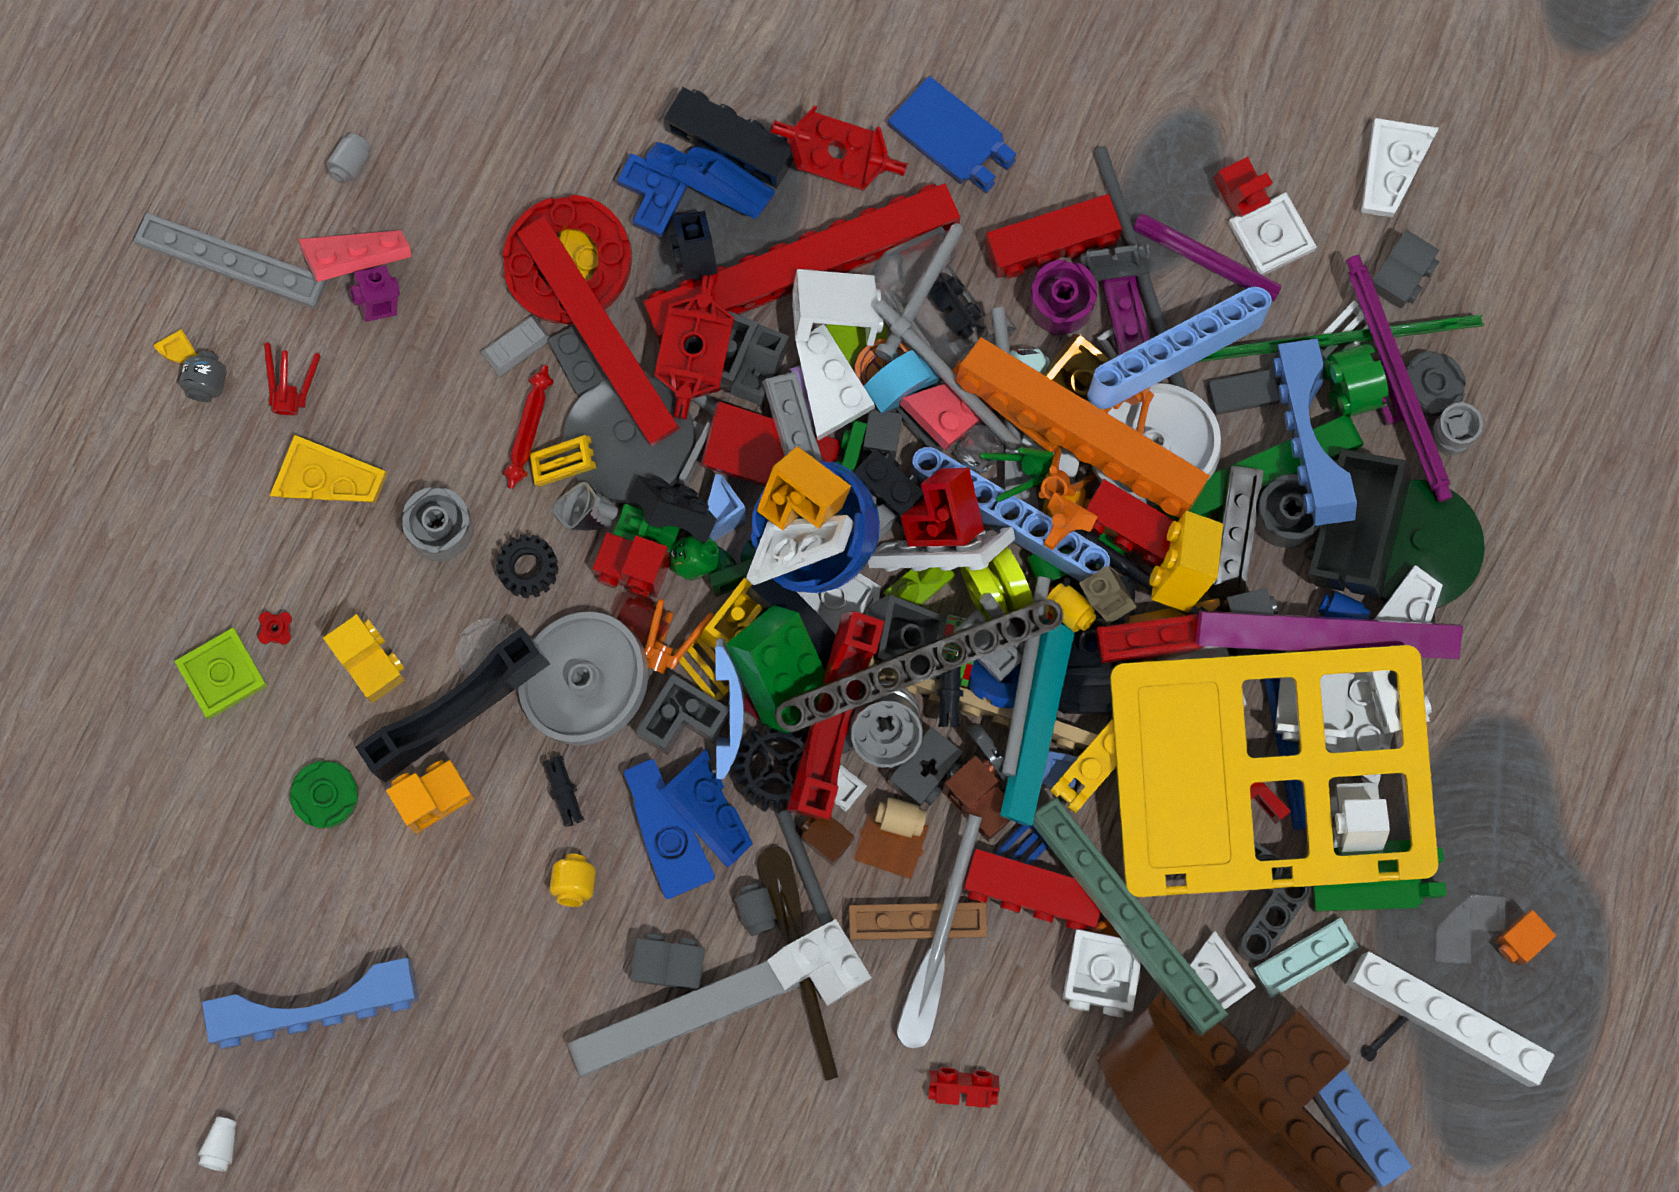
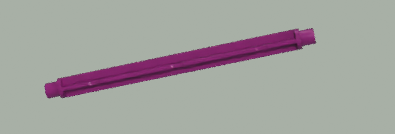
M1360 255L1352 256L1346 260L1350 270L1348 275L1431 491H1435L1439 503L1453 498L1449 488L1451 483L1367 266L1363 265Z

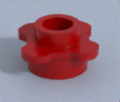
M266 611L259 616L261 632L258 634V640L262 644L266 645L271 642L286 645L290 642L291 629L289 624L292 622V616L289 613L282 612L280 615H276ZM274 625L278 626V629L276 631L272 630V627Z

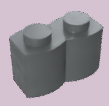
M1405 230L1373 280L1377 294L1401 309L1406 301L1413 304L1423 288L1418 285L1423 275L1429 278L1440 262L1435 259L1439 249L1410 231Z
M645 933L644 939L636 938L630 978L632 982L689 990H698L700 988L705 948L698 947V940L679 938L678 944L664 942L665 936Z

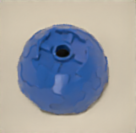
M832 461L818 462L851 485L843 507L834 516L847 515L854 522L843 552L772 578L786 589L805 593H822L839 588L853 580L863 571L876 550L879 540L880 519L878 508L874 504L869 489L855 473L841 464ZM764 490L755 504L752 516L751 539L752 545L756 550L766 524L769 521L756 511Z

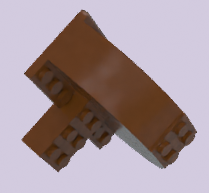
M1162 991L1096 1056V1061L1101 1065L1108 1084L1129 1117L1160 1154L1161 1158L1194 1192H1368L1376 1184V1180L1304 1107L1350 1063L1351 1055L1302 1005L1250 1052L1222 1022H1219L1199 1037L1165 992Z

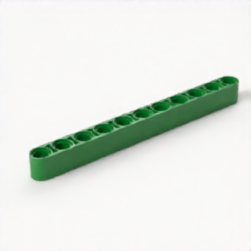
M1347 415L1313 429L1317 441L1333 461L1339 459L1341 449L1356 451L1364 445L1351 417L1348 418ZM1290 439L1231 466L1264 470L1260 492L1262 493L1267 485L1280 476L1297 474V466H1301L1299 458H1293ZM1228 467L1213 473L1189 512L1207 518L1222 511ZM1151 506L1175 521L1180 519L1177 516L1167 514L1160 506ZM1104 533L1099 535V540L1120 554L1128 553L1114 545L1113 538ZM1063 547L1058 551H1060L1063 554L1072 553L1074 549L1071 547ZM1035 554L1026 559L1036 581L1037 577H1047L1050 579V585L1054 586L1063 582L1064 578H1072ZM1090 564L1087 568L1090 570L1099 566V564Z

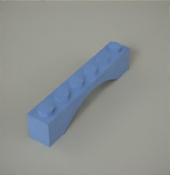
M1318 339L1278 344V358H1273L1272 360L1275 378L1281 377L1282 384L1279 385V397L1281 404H1287L1288 411H1285L1287 431L1293 430L1294 438L1291 439L1293 458H1299L1301 466H1297V474L1300 486L1305 485L1307 493L1304 494L1306 514L1312 513L1315 526L1353 521L1356 517L1357 500L1351 475L1325 453L1317 441L1310 423L1309 409L1314 396L1323 383L1324 363Z
M403 958L372 965L367 973L346 992L329 1001L311 1007L296 1009L270 1008L237 994L203 1001L202 1006L208 1042L215 1045L219 1044L220 1049L240 1046V1039L254 1037V1042L265 1041L275 1038L274 1032L288 1029V1034L309 1031V1024L322 1022L323 1027L342 1024L343 1017L356 1015L357 1020L377 1016V1010L390 1007L391 1012L411 1009V1002L419 1001L412 960Z

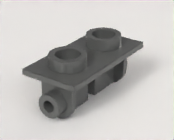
M1138 242L1132 246L1118 247L1111 250L1092 251V249H1088L1087 253L1081 254V263L1092 273L1095 281L1150 274V245H1140Z

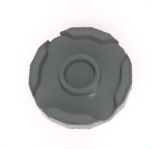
M1426 351L1416 355L1405 367L1423 413L1440 416L1448 406L1463 401L1466 380L1460 366L1450 356L1445 354L1439 355L1434 353L1435 351Z
M975 722L967 727L966 731L983 757L994 766L1000 780L1006 784L1009 776L1002 774L1004 757H1002L982 726Z

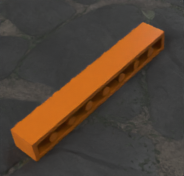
M980 337L959 367L955 382L960 384L965 391L978 395L988 401L996 410L1004 411L1016 418L1024 427L1032 428L1039 432L1052 444L1067 449L1080 461L1095 466L1103 471L1108 478L1118 480L1131 488L1139 497L1147 498L1159 505L1169 515L1181 518L1185 511H1190L1210 477L1209 474Z

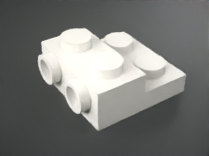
M1076 929L1062 1000L1070 1001L1069 1008L1089 1011L1090 1005L1103 1007V1014L1123 1018L1124 1012L1130 1013L1133 1011L1141 962L1122 938Z

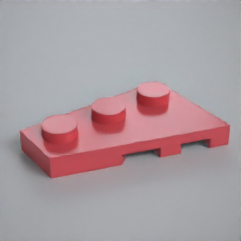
M401 230L298 239L300 250L317 282L412 257L410 245Z
M946 383L903 397L899 403L944 450L948 449L981 421ZM979 398L991 411L995 410Z

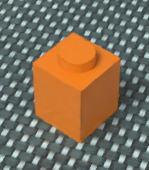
M1531 910L1521 915L1495 941L1500 945L1498 949L1502 956L1510 963L1516 962L1519 966L1528 963L1557 935L1534 910Z

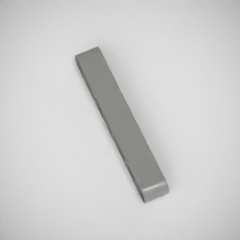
M766 961L567 1044L579 1077H583L790 992L801 985L799 982L784 990Z

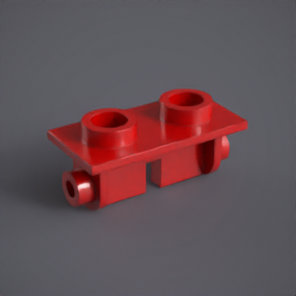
M950 1067L930 1070L928 1099L935 1100L936 1104L959 1105L960 1093L967 1094L966 1106L990 1108L991 1105L998 1104V1092H1000L999 1076L984 1070L962 1073Z

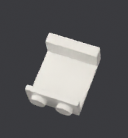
M797 269L792 288L795 340L808 341L812 324L821 323L865 327L867 346H873L876 334L881 333L883 329V317L874 309V306L881 300V290L876 289L875 275Z
M1284 650L1283 653L1307 652V651H1287V650ZM1350 673L1323 675L1321 677L1325 745H1337V740L1343 741L1346 738L1347 731H1344ZM1290 677L1280 678L1275 733L1282 734L1283 740L1300 742L1295 682Z

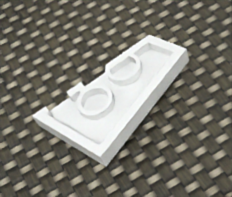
M1378 118L1374 119L1361 213L1393 218L1439 128Z

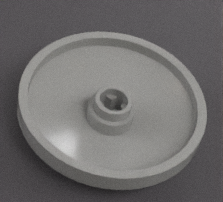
M579 612L564 616L548 625L536 636L534 641L548 659L550 665L518 687L522 708L530 722L543 734L568 745L594 744L613 736L625 727L638 711L648 684L647 657L637 636L619 620L598 612Z

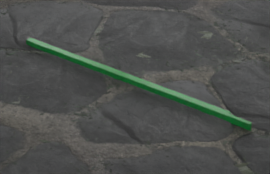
M1482 314L1390 326L1394 338L1483 327L1485 323H1482ZM1370 329L1229 346L1212 353L1196 363L1278 353V344L1318 339L1319 347L1372 341L1373 337Z

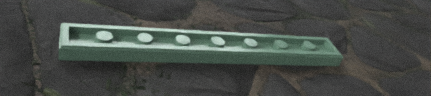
M1054 798L1037 809L1033 826L1200 1037L1225 1019L1229 1014L1138 899L1128 891L1123 880L1058 798Z

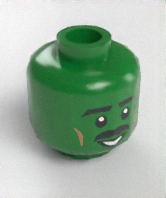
M690 534L676 541L671 547L670 566L675 574L685 580H696L717 568L719 548L710 537L704 543L696 540Z

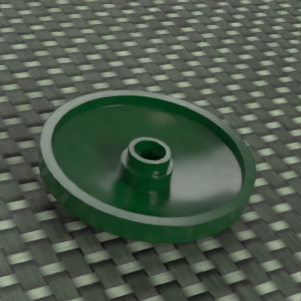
M1410 480L1381 598H1379L1383 602H1387L1414 565L1442 584L1435 609L1450 604L1459 598L1477 578L1484 558L1485 544L1483 531L1470 505L1453 490H1451L1453 498L1439 503L1435 491H1431L1428 481Z

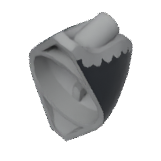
M582 482L554 501L551 512L567 529L590 531L610 527L613 519L617 516L618 508L597 488L587 482Z

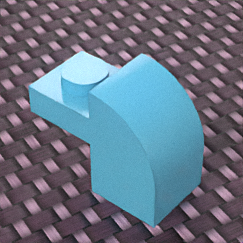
M911 350L883 367L863 387L879 411L884 413L901 406L899 403L903 397L912 395L917 390L935 384L941 377L918 353Z

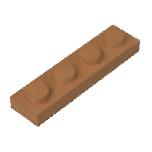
M943 903L849 905L850 941L933 939ZM958 903L948 939L986 938V904Z

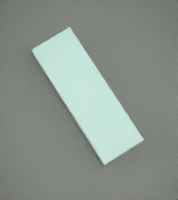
M1339 918L1254 967L1252 970L1269 999L1359 948L1342 918Z

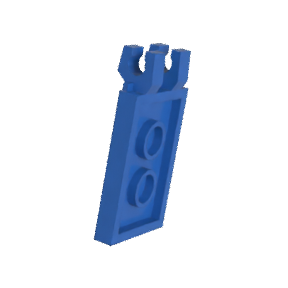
M928 76L888 120V127L961 184L964 180L968 181L969 179L986 194L995 185L994 180L996 178L993 173L982 166L988 157L1007 171L1016 161V152L1003 143V134L931 76Z

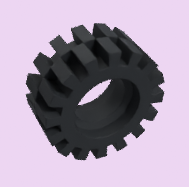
M526 534L520 535V539L517 540L515 537L509 539L510 544L508 545L504 543L501 547L502 553L497 555L498 564H496V570L504 587L510 590L513 595L517 597L522 595L523 598H529V595H534L536 598L540 596V592L545 591L546 593L549 591L550 584H554L557 580L555 576L559 570L557 566L558 561L552 547L544 539L539 540L535 535L527 537ZM523 555H533L540 561L539 572L531 578H522L515 572V563Z

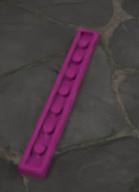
M1199 610L1196 644L1209 647L1307 652L1410 645L1415 647L1423 658L1460 659L1463 626L1447 623Z

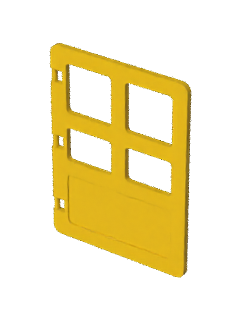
M1402 645L1123 663L1117 665L1111 671L1110 683L1125 884L1133 896L1151 897L1425 879L1432 877L1437 872L1438 855L1421 655L1415 647ZM1377 671L1395 672L1397 675L1401 721V747L1387 750L1328 752L1325 745L1321 677L1331 674ZM1290 677L1295 682L1300 752L1295 756L1251 758L1247 754L1242 684L1245 680ZM1403 774L1406 782L1410 849L1406 852L1336 855L1333 845L1329 780L1333 777ZM1300 780L1304 790L1308 840L1307 857L1303 859L1273 861L1257 860L1254 847L1250 786L1255 782ZM1397 860V872L1379 873L1378 861ZM1291 866V879H1272V868ZM1185 873V886L1166 887L1165 875Z

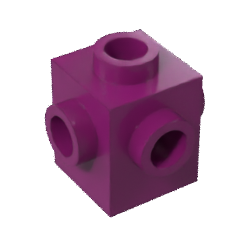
M386 265L354 272V286H350V296L354 306L359 305L365 322L396 316L400 289L396 277L390 276Z

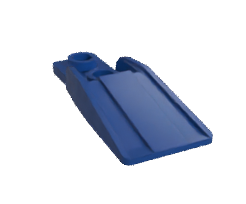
M657 142L645 158L647 164L671 174L672 177L697 191L754 219L758 218L775 195L774 189L723 155L703 147L691 148L685 154L676 150L671 145Z
M650 759L625 770L624 776L635 799L634 806L644 842L664 897L671 899L713 881L715 874L692 827L660 792L666 785L655 760Z

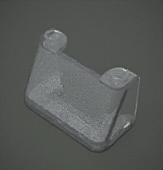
M942 226L885 251L869 273V275H875L876 289L881 290V299H884L900 316L947 235ZM956 246L941 270L942 273L948 274L951 277L953 275L958 277L950 267L956 255ZM938 275V277H937L936 280H939V282H942V279H941L940 276ZM965 287L966 291H964L963 294L965 295L969 303L973 301L980 308V306L977 304L975 299L972 297V295ZM928 293L912 322L913 326L911 328L951 370L966 358L980 337L996 346L991 311L985 314L980 308L984 315L981 320L986 328L981 329L974 326L972 328L974 334L963 340L961 336L955 334L945 319L954 310L952 306L942 313ZM1005 314L1009 338L1017 328L1012 323L1010 317ZM884 319L889 328H891V325ZM902 339L901 343H904L910 350H913L915 353H917L904 339Z

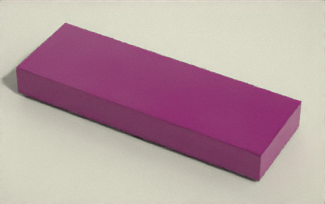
M1135 276L1103 280V292L1119 356L1150 340Z

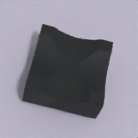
M637 476L627 498L631 504L642 507L644 520L648 525L657 528L664 526L679 527L691 533L696 540L704 543L707 542L717 521L716 517L709 511V505L697 497L698 493L695 490L684 485H680L679 488L669 486L667 481L657 476H651L650 479Z

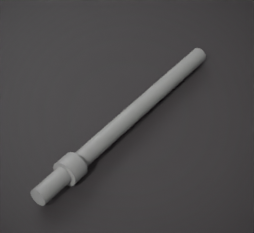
M881 299L874 306V309L891 325L890 330L898 338L902 337L1011 451L1021 442L975 394L968 393L960 384L955 382L957 375L911 328L913 324L904 315L901 317L884 299Z
M1037 577L1033 601L1047 599L1050 585L1049 578ZM1044 605L1038 610V619L1042 624L1043 620H1047L1048 605ZM1040 635L1025 642L1002 774L1006 776H1015Z

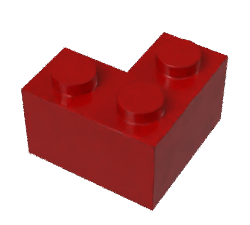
M969 467L941 468L921 483L925 500H920L901 515L908 547L965 546L984 530Z
M606 532L592 570L594 575L598 577V582L605 586L616 588L617 585L630 588L629 593L636 597L646 599L648 596L657 598L670 565L668 547L639 536H635L634 541H630Z

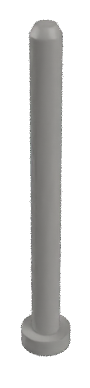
M955 223L949 229L901 314V317L904 315L911 323L963 233V227L960 224ZM891 332L886 343H880L875 353L883 360L892 362L899 356L896 350L903 338H898Z

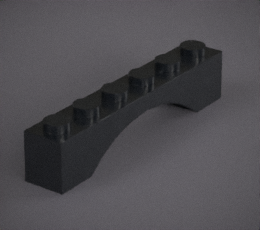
M520 628L495 646L476 670L446 695L415 714L382 727L355 746L372 774L387 782L549 666L550 662L534 639L523 628Z

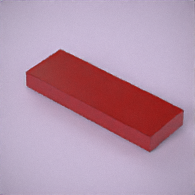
M1198 614L1097 627L1096 634L1101 662L1106 663L1202 650L1204 646L1196 644Z

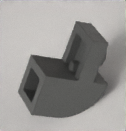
M758 325L748 344L744 364L732 385L730 394L761 406L766 397L762 381L778 376L786 353L789 336Z

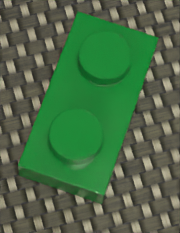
M854 421L852 431L846 429L841 449H845L846 453L844 460H837L836 463L841 464L852 472L858 466L867 424Z

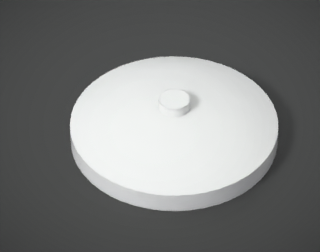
M1164 383L1152 385L1149 391L1154 394V397L1149 405L1143 435L1209 474L1210 479L1218 465L1221 454L1220 429L1214 413L1200 397L1189 390ZM1124 401L1118 409L1112 407L1108 414L1136 430L1142 402L1132 405ZM1091 465L1100 483L1105 479L1149 506H1159L1147 498L1139 497L1131 488L1118 480L1108 478L1103 471Z

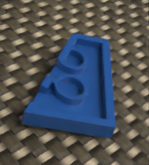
M705 749L664 786L660 792L728 868L753 842L735 807L729 806L722 792L724 785L721 779H717L708 764V761L711 759Z

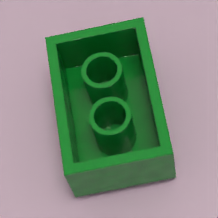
M773 605L725 645L763 725L789 733L790 731L780 727L774 720L775 706L783 699L821 685L825 669L799 613ZM819 694L814 698L813 703L815 708ZM790 705L783 709L781 714L783 722L785 724H793L798 720L799 710L796 706Z

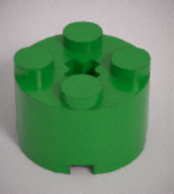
M1370 344L1330 354L1327 360L1323 361V377L1329 382L1331 392L1328 393V402L1333 412L1339 410L1343 416L1347 415L1349 418L1387 406L1388 402L1382 401V398L1388 396L1385 372L1380 360L1373 361L1370 353L1376 351Z

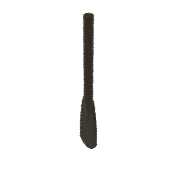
M770 847L759 855L757 867L763 888H768L777 917L775 921L788 945L804 936L799 892L790 855L782 848ZM808 977L800 982V988L825 1081L839 1078L814 983Z

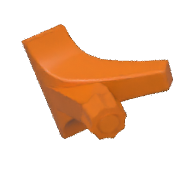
M1055 492L1047 506L1052 512L1053 517L1052 527L1044 542V546L1053 550L1072 531L1086 530L1090 532L1098 516Z

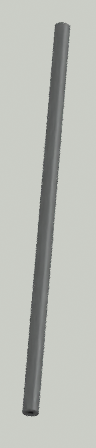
M1102 146L1095 149L1094 152L1108 194L1121 224V233L1125 245L1132 246L1138 243L1107 147ZM1149 274L1137 275L1136 278L1155 335L1158 336L1168 330ZM1182 371L1169 376L1172 385L1188 390Z

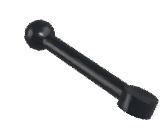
M1401 1016L1372 1047L1368 1046L1363 1050L1362 1057L1369 1062L1374 1060L1377 1051L1409 1019Z

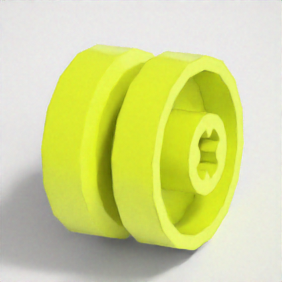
M1008 547L989 562V565L983 569L970 570L969 567H960L969 595L976 609L986 619L991 617L980 602L981 597L985 594H992L1004 613L1008 609L1012 610L1033 601L1026 578Z

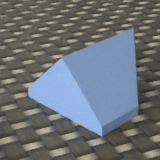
M715 474L707 503L709 511L717 519L709 536L714 541L747 523L744 504L722 475Z

